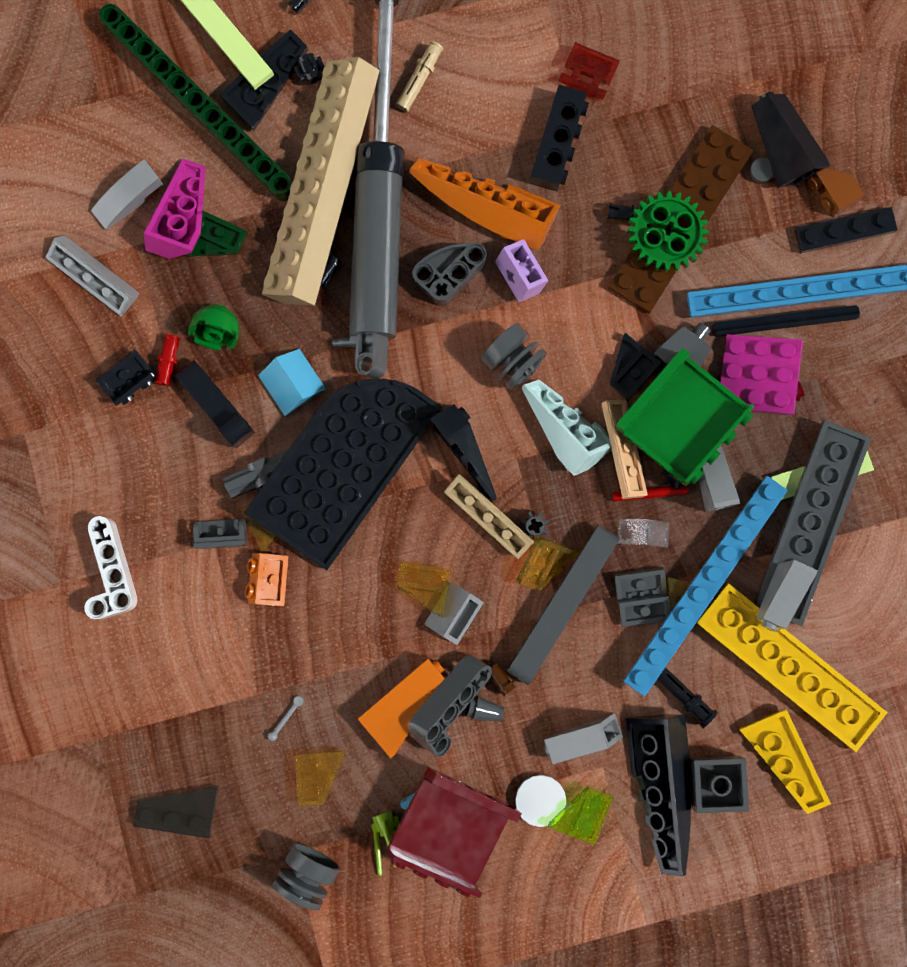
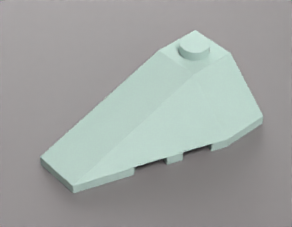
M536 380L523 385L522 390L557 458L573 476L589 470L612 450L608 433L602 426L595 421L593 424L580 416L583 412L578 408H569L563 403V397L542 381Z

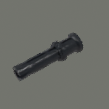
M666 667L664 668L657 680L684 705V711L692 714L700 722V727L702 729L705 728L716 717L718 711L716 709L712 710L702 700L700 694L692 693Z

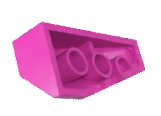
M182 159L144 232L146 251L168 259L192 253L201 234L206 166Z

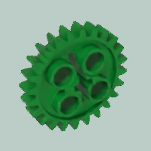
M668 191L664 198L661 192H658L656 200L649 195L647 198L648 204L641 201L638 205L640 210H633L632 214L636 218H630L628 223L634 227L628 228L627 233L634 236L629 238L628 243L636 244L632 249V253L639 251L640 255L637 260L640 261L646 258V267L654 263L655 271L660 266H664V271L667 273L670 266H673L675 272H678L680 264L686 269L689 266L688 259L694 263L698 259L696 254L701 255L704 250L701 246H705L708 242L703 237L709 234V230L702 228L707 225L708 220L700 219L705 212H696L698 203L690 205L689 196L683 201L681 200L680 192L675 198H672L671 191ZM660 212L665 216V220L658 221L654 218L653 214ZM684 219L688 222L689 227L682 228L678 225L677 221ZM666 228L670 229V236L666 235ZM650 235L655 236L658 239V244H650L646 237ZM671 243H679L682 251H674L671 248Z

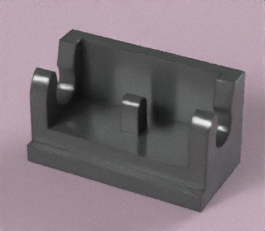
M247 519L198 521L194 523V548L213 549L248 546Z

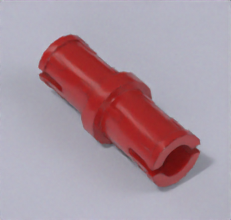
M165 334L161 355H158L157 358L159 364L154 383L158 385L170 386L173 367L177 365L178 361L176 354L179 341L181 340L178 336Z

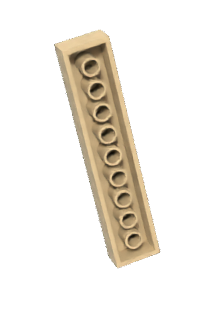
M360 57L328 61L323 69L322 81L316 94L317 99L310 116L307 134L303 140L301 156L297 162V170L290 187V195L284 208L283 220L277 233L276 245L270 258L271 263L262 291V295L282 304L315 306L357 155V148L360 144L380 70Z

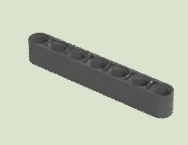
M599 524L597 525L506 671L507 673L526 685L530 684L620 539L618 536Z

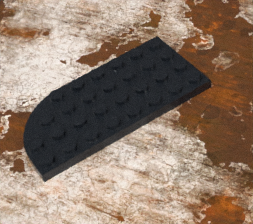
M375 378L346 385L330 395L317 409L246 508L244 514L327 571L431 425L430 419L438 414L443 407L415 387L397 380Z

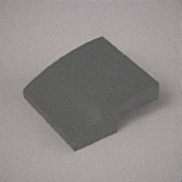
M663 567L613 574L621 627L665 621L671 609L669 595L667 594L665 569Z

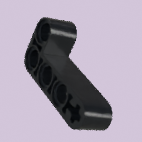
M195 360L191 361L175 375L233 447L237 449L255 434L252 427Z

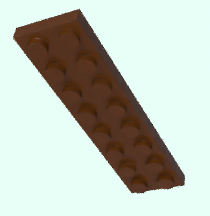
M712 125L670 190L672 198H675L679 192L683 201L689 196L690 205L698 203L696 212H705L700 219L709 221L754 150ZM655 213L654 218L656 220H665V216L662 213ZM680 219L677 221L680 227H689L686 220ZM666 228V235L670 236V229ZM650 235L646 237L650 244H658V239L655 236ZM671 243V248L674 251H682L679 243ZM631 250L608 286V289L650 314L676 272L673 266H670L667 273L664 271V266H660L655 271L654 263L646 267L647 259L644 258L638 261L640 252L632 253Z

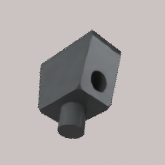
M701 322L696 325L693 331L683 326L659 347L653 356L662 362L663 367H666L676 354L684 348L690 353L689 358L701 367L711 349V346L704 341L711 330Z

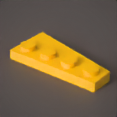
M786 708L739 728L807 814L831 804Z

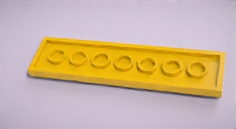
M726 583L705 609L696 624L851 750L857 752L888 712L786 629L773 632L761 626L762 622L755 619L760 608L729 583Z

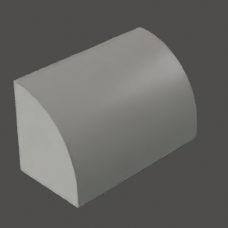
M450 582L424 625L458 645L484 602Z

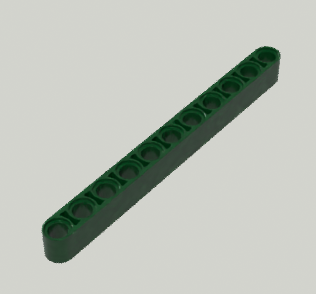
M111 3L104 5L100 9L99 17L107 31L276 199L287 201L292 184L290 177L118 6ZM112 17H117L115 21L109 22ZM129 33H134L133 37L125 39ZM145 50H151L148 55H142ZM168 66L166 71L158 72L161 67ZM185 83L183 88L175 89L177 84ZM197 99L202 100L198 106H192L193 101ZM212 116H219L216 122H209ZM232 132L236 133V136L233 139H225L227 134ZM245 150H253V153L250 156H242V153ZM263 166L271 167L269 172L265 174L259 173V170ZM278 184H288L285 190H276Z

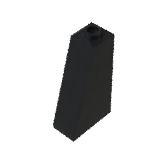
M768 92L759 97L760 100L751 105L778 188L796 186L830 166L829 160L785 94Z

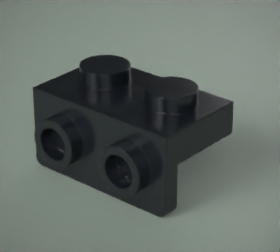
M133 349L97 377L96 382L109 395L115 406H118L120 403L125 405L135 396L133 393L139 388L144 390L154 382L153 377L156 375L139 352Z

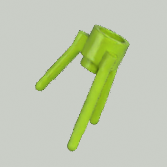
M392 811L372 817L374 823L371 824L374 835L378 876L382 875L379 833L381 837L385 836L388 847L391 841L390 834L395 832L394 827L397 829L400 823L398 815L393 817Z

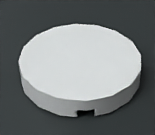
M543 774L535 775L525 779L518 787L515 797L516 808L522 813L521 818L528 824L537 827L550 826L557 822L565 811V792L560 783L554 778Z

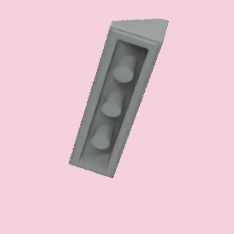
M63 235L54 238L45 258L119 316H123L137 299L139 292L67 236Z

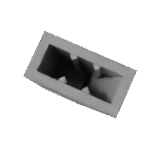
M722 446L717 450L721 454L712 465L706 463L701 469L704 474L700 477L699 484L705 512L740 504Z
M796 560L777 565L755 618L762 622L761 626L773 632L787 629L818 570Z
M615 713L560 731L544 740L545 752L551 758L552 764L609 749L623 738Z

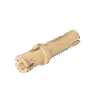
M430 41L422 58L417 60L416 69L395 103V106L407 113L410 111L409 109L427 77L434 72V65L444 50L439 43Z

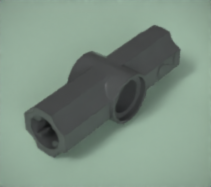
M288 450L271 458H262L247 465L246 469L223 478L230 497L233 499L253 489H261Z

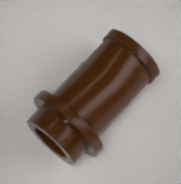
M498 663L491 667L492 674L490 680L499 690L497 693H501L503 696L507 695L515 688L514 680L510 681Z

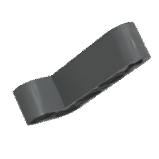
M472 655L465 656L413 715L408 724V729L418 744L437 757H442L448 752L451 746V738L446 730L490 679L492 669L489 665Z

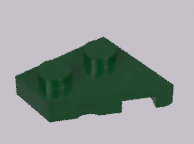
M202 211L201 234L192 253L185 256L238 255L248 232Z

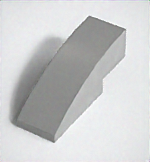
M144 159L120 178L102 196L91 211L107 231L145 203L144 198L162 186L163 183Z

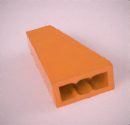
M429 658L358 718L360 723L390 758L396 754L409 734L408 724L413 715L445 678L442 674L445 669L436 659L433 661Z

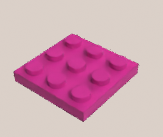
M727 334L720 383L750 406L751 403L755 405L751 412L794 416L803 340Z

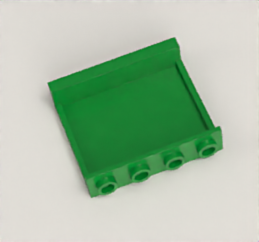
M682 348L617 422L616 429L686 487L690 482L695 484L704 474L701 469L706 463L712 465L721 453L717 450L723 443L727 446L737 435L734 430L740 424L744 427L754 416L751 411L755 405L752 403L750 406L747 405L690 359V353Z

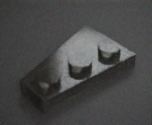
M219 786L140 799L137 801L133 827L210 838Z

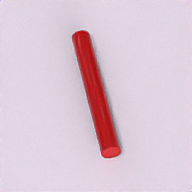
M680 485L676 490H674V486L646 489L647 496L623 499L621 491L612 492L613 502L688 495V486Z

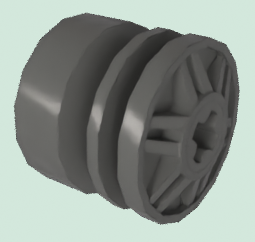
M515 323L502 333L480 358L491 371L498 369L500 366L504 368L498 378L500 381H503L509 375L512 376L505 385L509 390L525 382L540 367L542 360L547 355L544 349L539 350L534 355L532 354L539 345L537 342H533L527 347L523 345L529 334L519 323Z
M294 843L285 859L292 869L281 868L278 872L280 877L275 878L272 886L279 894L292 903L307 909L320 910L323 904L322 899L326 898L328 894L321 884L333 885L341 868L325 854L306 845Z

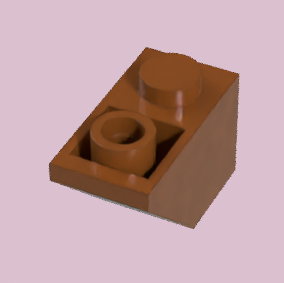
M825 168L809 178L811 188L818 192L824 209L830 212L833 217L857 204L865 196L852 174Z

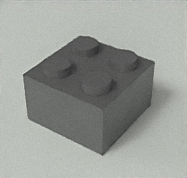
M740 755L690 757L692 810L696 813L749 811L746 758Z

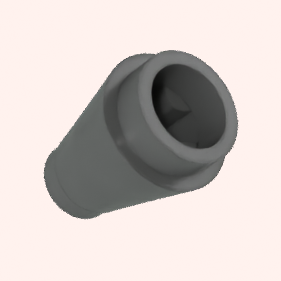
M477 695L467 705L465 710V716L475 721L501 722L504 715V707Z

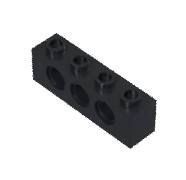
M558 85L531 174L530 184L558 192L560 184L565 185L569 172L564 170L567 161L572 162L575 148L571 147L573 139H579L582 125L578 124L580 116H586L589 102L585 101L587 92ZM563 113H570L573 119L566 120L561 115ZM561 135L564 136L567 141L559 143L554 139V137ZM556 158L560 164L552 166L547 160Z

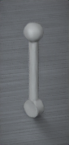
M301 696L294 698V704L274 731L268 733L270 741L277 739L278 732L296 708L304 703Z

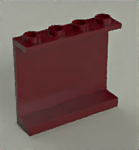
M428 767L385 852L392 859L391 863L404 870L407 866L414 869L413 873L421 878L427 879L430 876L435 878L434 881L442 887L448 888L451 885L456 888L458 893L466 897H470L472 894L480 898L482 892L475 885L508 819L518 823L522 813L514 806Z

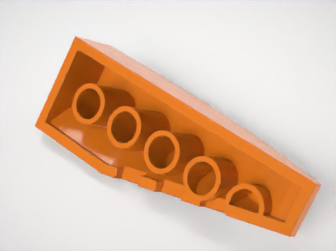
M420 158L410 168L409 173L420 183L465 217L499 234L504 239L515 242L524 239L529 249L536 251L544 243L560 208L559 204L510 184H508L507 188L494 185L495 180L486 178L485 181L473 179L472 173L465 171L452 173L450 172V167Z

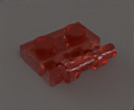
M575 42L565 64V68L573 72L571 76L562 73L558 82L567 85V87L587 92V97L594 99L596 97L604 100L607 91L598 87L600 82L610 86L620 60ZM580 74L592 78V83L589 84L579 80Z

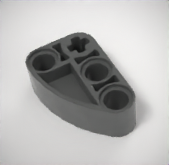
M461 243L436 250L414 266L412 271L413 282L433 303L438 306H445L485 266L486 249L478 243ZM479 253L482 259L473 262L469 259V255ZM456 270H461L465 273V277L458 280L453 278L452 273ZM422 271H426L430 274V277L422 281L417 278V275ZM440 289L442 291L446 289V296L442 294L440 297L437 296V290Z

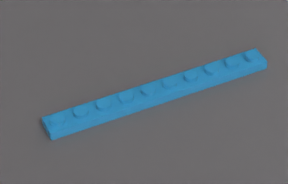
M907 265L688 292L686 296L689 317L698 318L907 291Z
M769 476L764 477L622 682L643 697L646 696L788 491L786 488Z

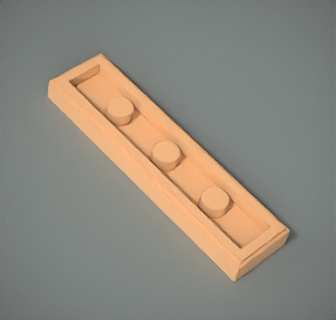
M606 400L601 404L622 498L645 497L648 494L637 446L616 429L617 422L628 411L627 401Z

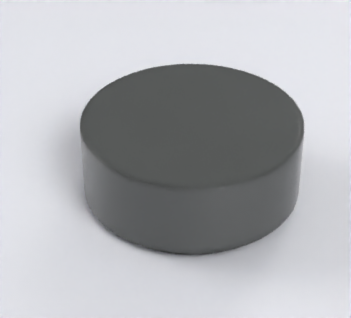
M768 158L756 159L749 169L751 179L759 184L769 182L774 176Z

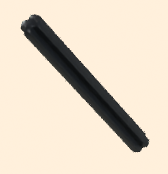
M857 305L716 322L713 324L712 330L713 335L719 337L727 336V334L735 335L856 320L860 317V310Z

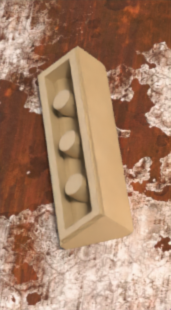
M460 474L444 491L447 496L517 559L534 543L528 535Z

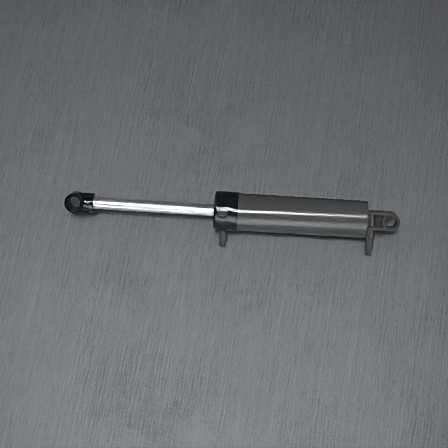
M374 0L379 5L376 68L380 72L375 89L373 141L358 145L353 166L356 184L349 321L350 337L334 339L332 341L334 347L356 348L355 367L357 372L377 379L381 378L387 370L388 340L396 337L401 201L405 151L401 146L388 142L393 9L394 6L398 5L399 0Z

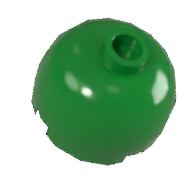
M209 305L200 308L193 315L188 335L192 334L195 337L194 342L205 348L220 351V346H228V350H231L237 344L240 325L237 317L224 305Z

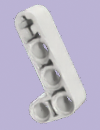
M102 516L94 517L88 524V532L106 593L88 599L84 608L88 617L92 619H106L133 610L137 605V595L115 522ZM102 524H105L107 528L103 529V533L99 532L98 529L102 527ZM111 545L114 548V555L112 558L107 559L105 549ZM118 569L121 572V579L119 582L114 583L111 575L114 570ZM123 593L128 597V604L125 607H121L118 602L119 596ZM98 601H101L104 605V610L100 615L94 610V606Z

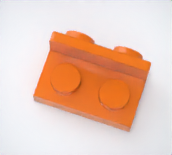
M262 553L252 554V558L249 559L247 566L248 573H250V581L245 589L248 604L284 606L288 556Z

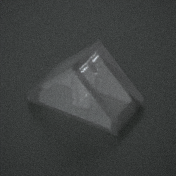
M619 519L618 537L620 539L618 544L668 548L669 522L650 519Z

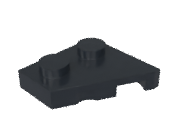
M625 333L622 337L610 386L629 401L662 366V362Z

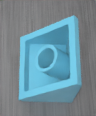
M300 349L276 357L258 375L285 417L327 390Z

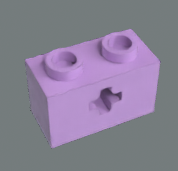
M524 239L503 247L495 260L518 302L538 295L548 282L547 277Z

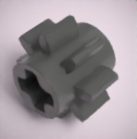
M528 512L529 520H520L525 525L522 531L526 532L531 539L536 537L541 542L540 534L550 533L545 529V525L550 521H543L541 519L542 512L537 517H533L532 513ZM532 520L536 524H541V527L538 529L539 533H535L534 530L529 531L528 527L531 525Z

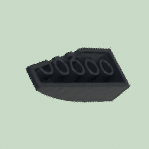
M660 714L626 718L631 772L633 777L637 778L640 791H637L640 801L644 802L647 816H645L647 827L650 826L653 832L654 839L652 844L661 874L683 877L686 875L691 826V770L686 716Z

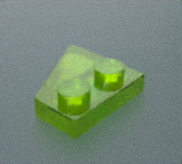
M587 786L549 822L548 827L595 845L613 796Z

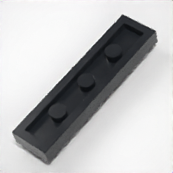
M888 207L798 227L794 232L801 254L892 234L898 229L893 209Z

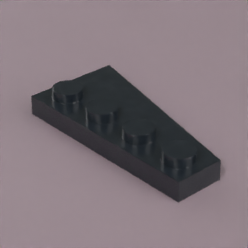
M290 29L260 56L273 71L274 76L255 90L241 74L219 94L226 104L253 131H255L295 71L294 67L298 66V58L307 53V45Z

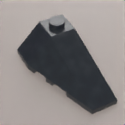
M453 404L430 419L431 426L493 503L497 500L473 430L468 422L470 416L462 406L458 409Z

